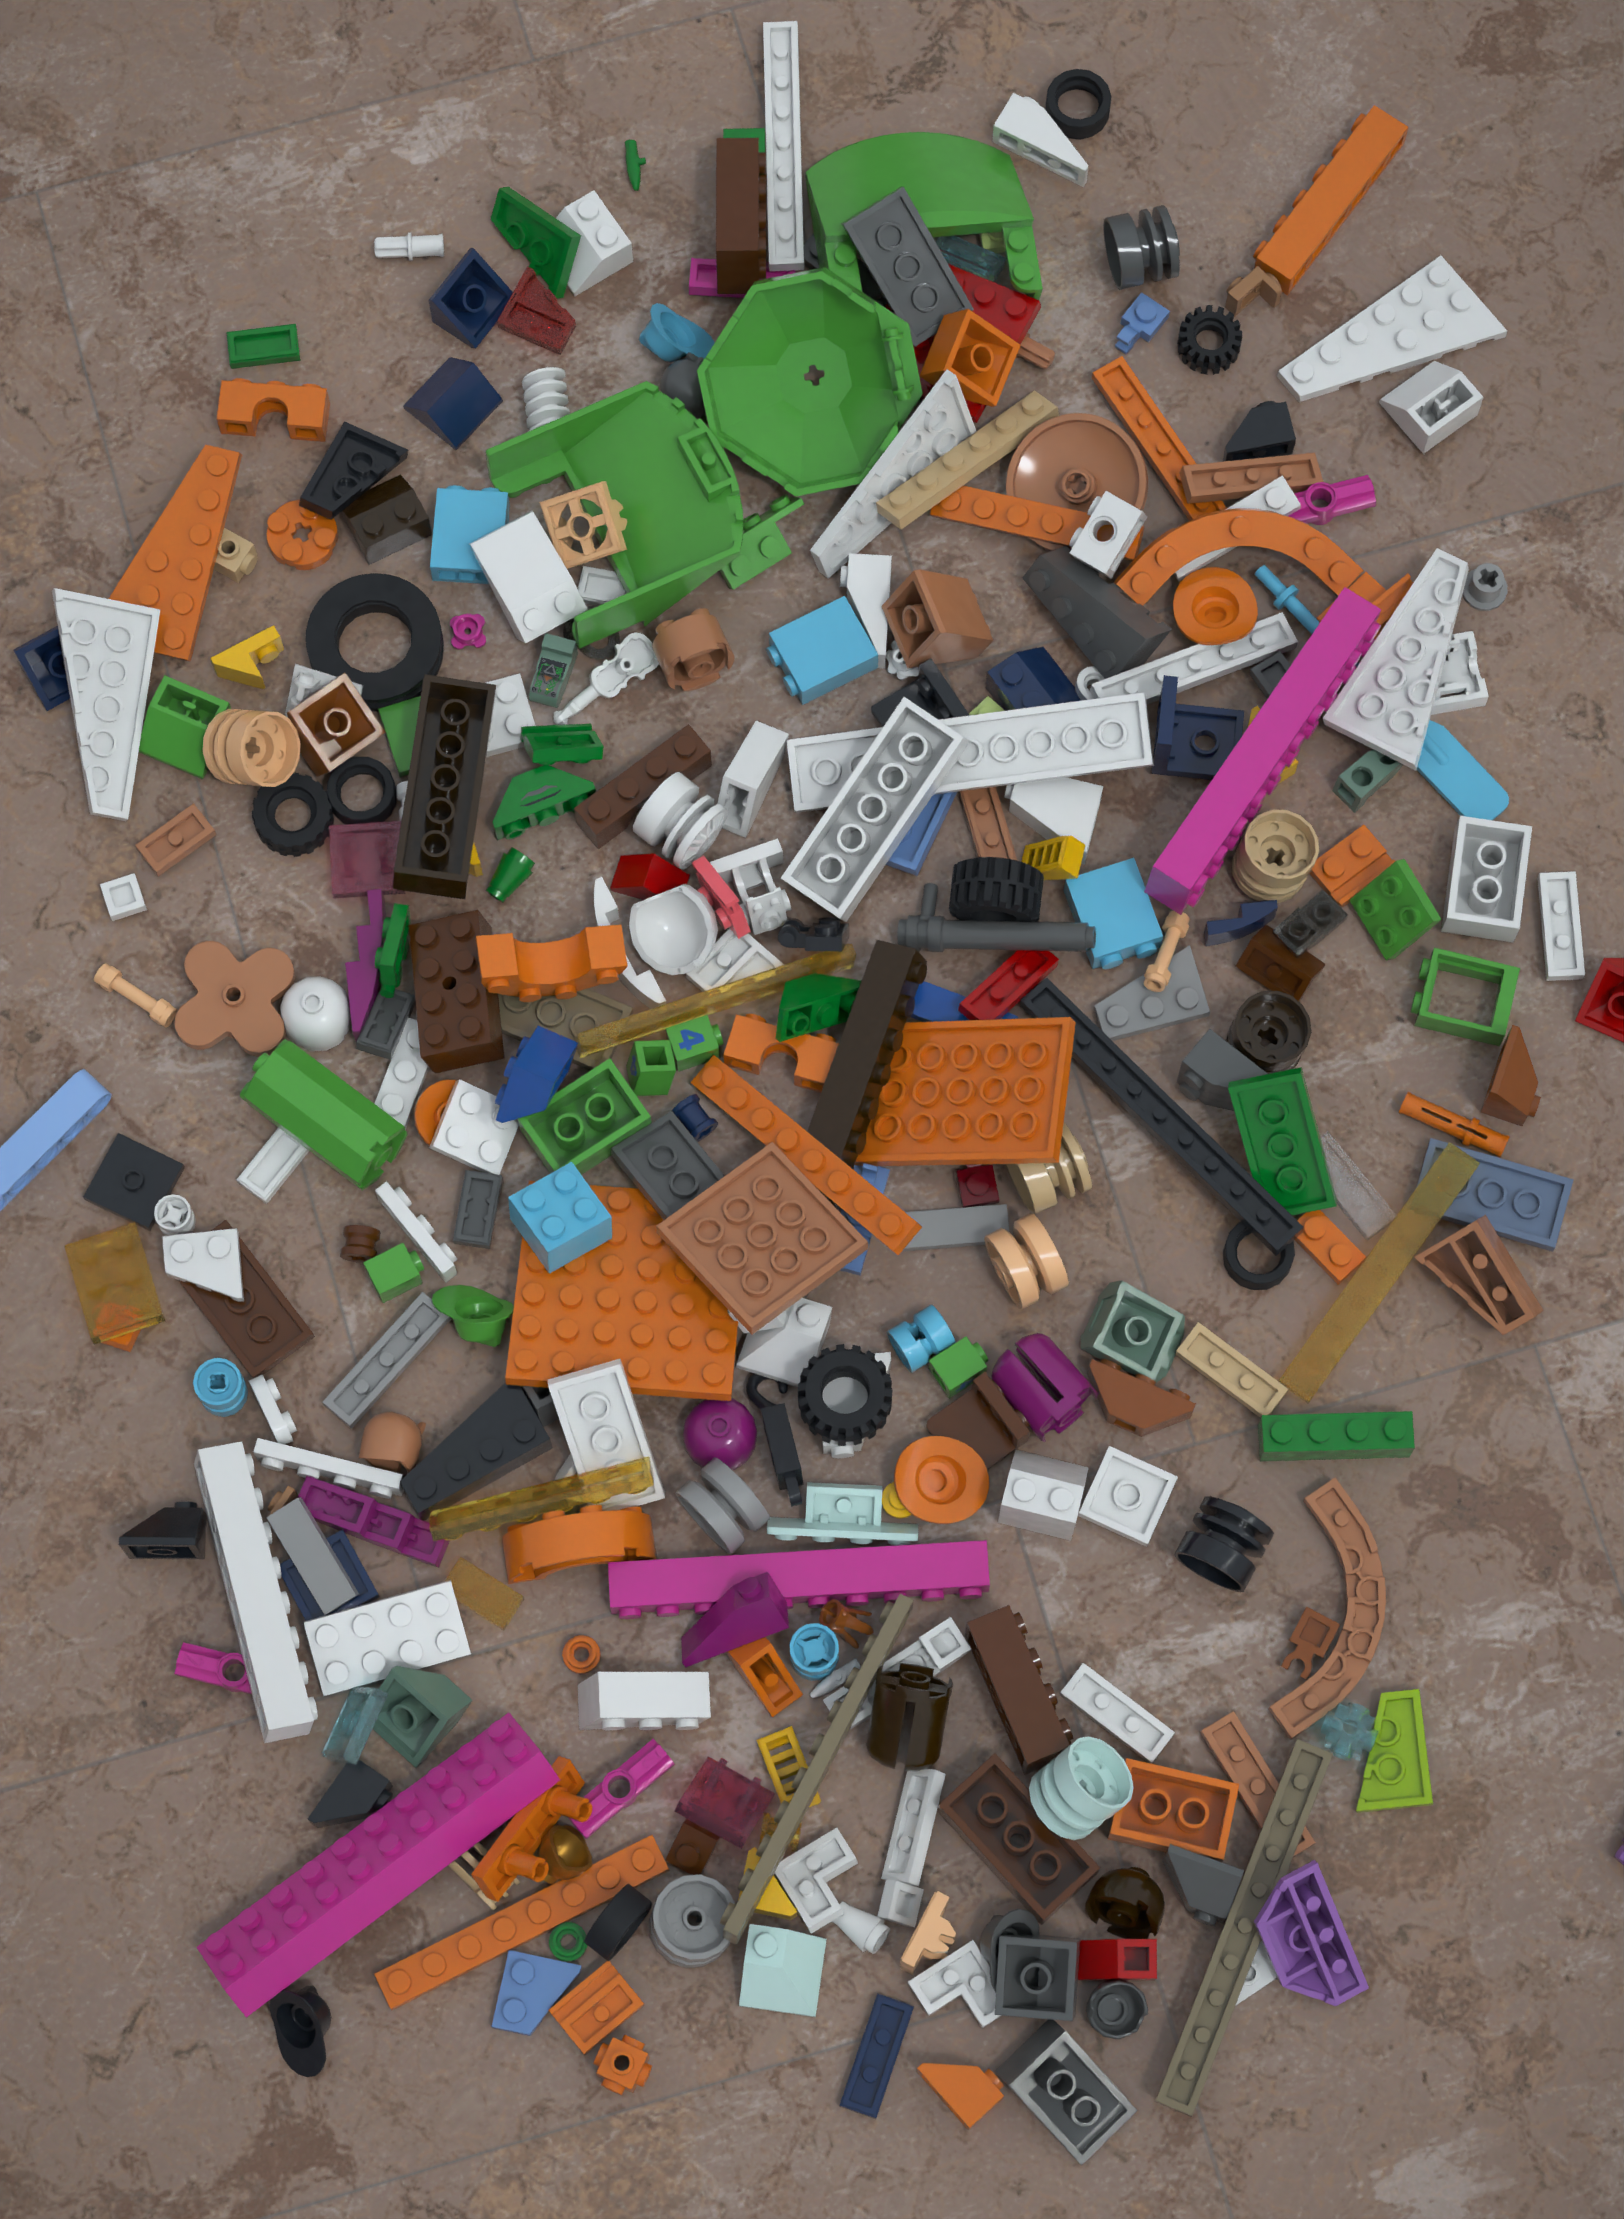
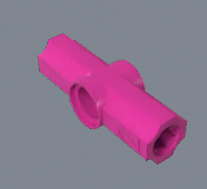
M1368 475L1333 484L1325 482L1312 484L1306 491L1294 493L1301 504V509L1289 515V517L1306 524L1324 525L1336 516L1375 507L1376 498L1372 481ZM1321 499L1325 500L1329 505L1324 508H1318L1312 502Z
M183 1642L176 1662L174 1673L176 1676L224 1687L231 1692L252 1694L246 1668L243 1677L238 1681H229L225 1678V1671L230 1665L240 1664L245 1667L241 1654L225 1653Z
M652 1739L619 1768L609 1772L599 1785L584 1796L592 1804V1813L587 1821L582 1823L572 1818H569V1820L584 1838L588 1839L623 1808L632 1805L638 1795L675 1765L664 1749ZM616 1780H625L631 1786L630 1792L623 1798H615L609 1793L611 1784Z

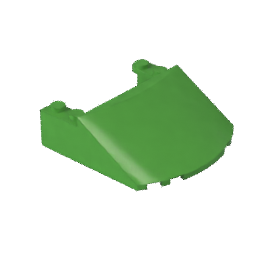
M907 132L882 135L848 145L818 161L805 172L819 268L826 267L861 292L862 286L856 248L841 223L902 186L908 193L932 237L1002 232L1011 284L1018 291L1025 293V295L1040 300L1043 287L1032 228L1034 218L1009 154L990 145L961 136L930 132Z
M648 381L486 450L489 479L494 488L499 489L500 492H508L510 498L518 497L521 493L541 484H548L555 478L563 475L571 491L606 481L611 499H616L623 506L619 514L621 518L627 519L626 528L622 531L627 550L607 556L627 594L574 617L572 633L579 649L641 621L645 627L740 555L743 541V509L739 485L724 449L707 425L700 418L697 419L685 409V404L676 397L673 400L660 392L658 386ZM580 499L584 512L592 517L603 514L602 509L594 502ZM606 524L595 529L594 534L600 545L606 538L608 529Z

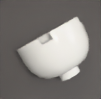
M321 976L306 977L294 983L286 991L280 1005V1016L284 1022L288 1039L304 1047L305 1050L312 1052L327 1051L339 1045L345 1039L344 1036L348 1033L349 1028L352 1027L349 997L346 991L333 980Z

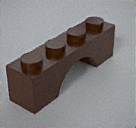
M688 724L574 808L576 823L596 848L600 849L627 829L630 821L644 806L653 792L671 775L680 772L692 781L711 767V750Z

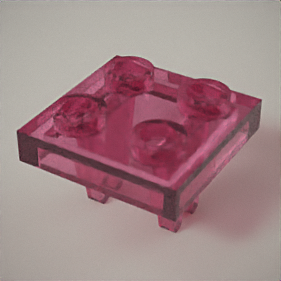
M401 821L329 826L333 899L367 896V890L382 889L383 895L406 894V891L393 889V875Z
M708 1756L679 1800L674 1812L742 1849L770 1805L775 1793L761 1786L762 1780L756 1776L752 1781L727 1767V1760L721 1758L718 1762Z

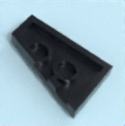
M344 421L302 493L299 506L332 520L407 459L408 449Z

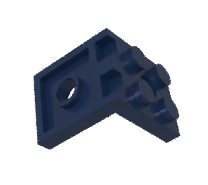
M1164 675L1157 708L1153 756L1154 766H1152L1151 774L1212 780L1242 737L1244 710L1176 704L1178 677ZM1206 735L1214 740L1215 746L1211 750H1201L1196 746L1195 740L1199 736Z

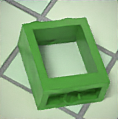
M1434 947L1430 959L1423 958L1418 979L1425 981L1422 993L1416 991L1412 1002L1411 1013L1417 1014L1414 1026L1500 1046L1506 1034L1520 968ZM1438 970L1499 984L1490 1026L1428 1012Z

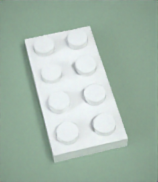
M621 1358L548 1379V1387L588 1506L602 1505L603 1511L621 1510L664 1499L665 1491Z
M451 1580L303 1622L323 1696L386 1679L391 1669L395 1666L417 1670L471 1654Z

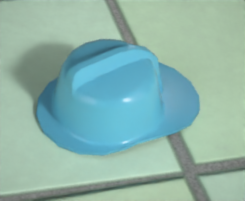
M659 303L651 306V320L639 337L641 344L667 362L681 359L688 352L704 359L715 343L703 328Z

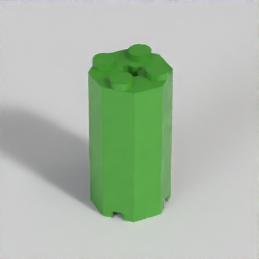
M284 1039L271 1055L265 1052L256 1060L252 1068L256 1073L240 1093V1097L249 1106L362 1191L380 1178L384 1173L380 1167L386 1161L392 1163L408 1135L407 1131H405V1126L290 1040Z

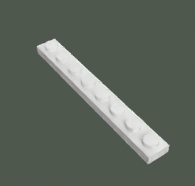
M763 22L769 271L804 270L798 22Z

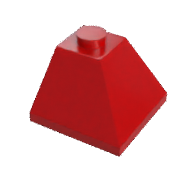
M1604 958L1575 1021L1621 1042H1624V958Z

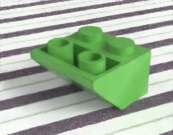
M164 675L148 706L140 739L139 753L204 779L208 771L203 755L204 734L208 724L218 713L231 709L230 703Z

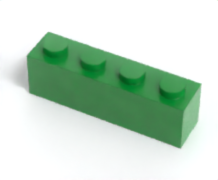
M1413 1412L1262 1415L1258 1423L1260 1462L1409 1458L1415 1449Z

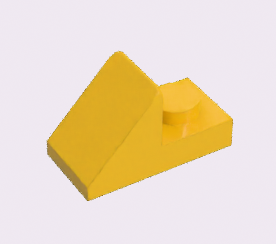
M273 625L210 659L218 677L265 689L263 678L256 665L260 662L265 664L273 661L284 650L281 637Z

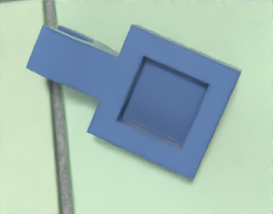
M1141 292L1121 317L1120 324L1124 328L1117 335L1116 339L1119 341L1116 343L1115 348L1127 354L1140 337L1150 342L1169 318L1170 311Z

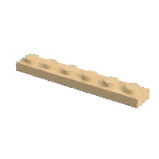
M1034 390L876 502L878 513L900 530L1017 448L1021 441L1038 425L1059 416L1058 407Z

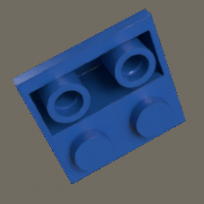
M537 1026L530 1038L524 1036L517 1050V1057L512 1056L504 1071V1077L509 1079L507 1085L503 1084L495 1100V1104L500 1106L496 1121L505 1123L546 1110L570 1070L578 1042L541 1026Z

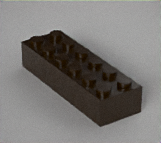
M424 674L394 867L393 889L464 900L466 898L496 692V685Z

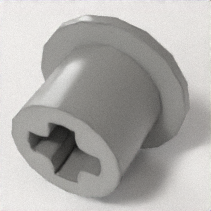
M1484 563L1471 570L1467 575L1462 594L1465 601L1471 607L1480 611H1490L1498 608L1504 602L1508 593L1507 583L1502 570L1492 563Z

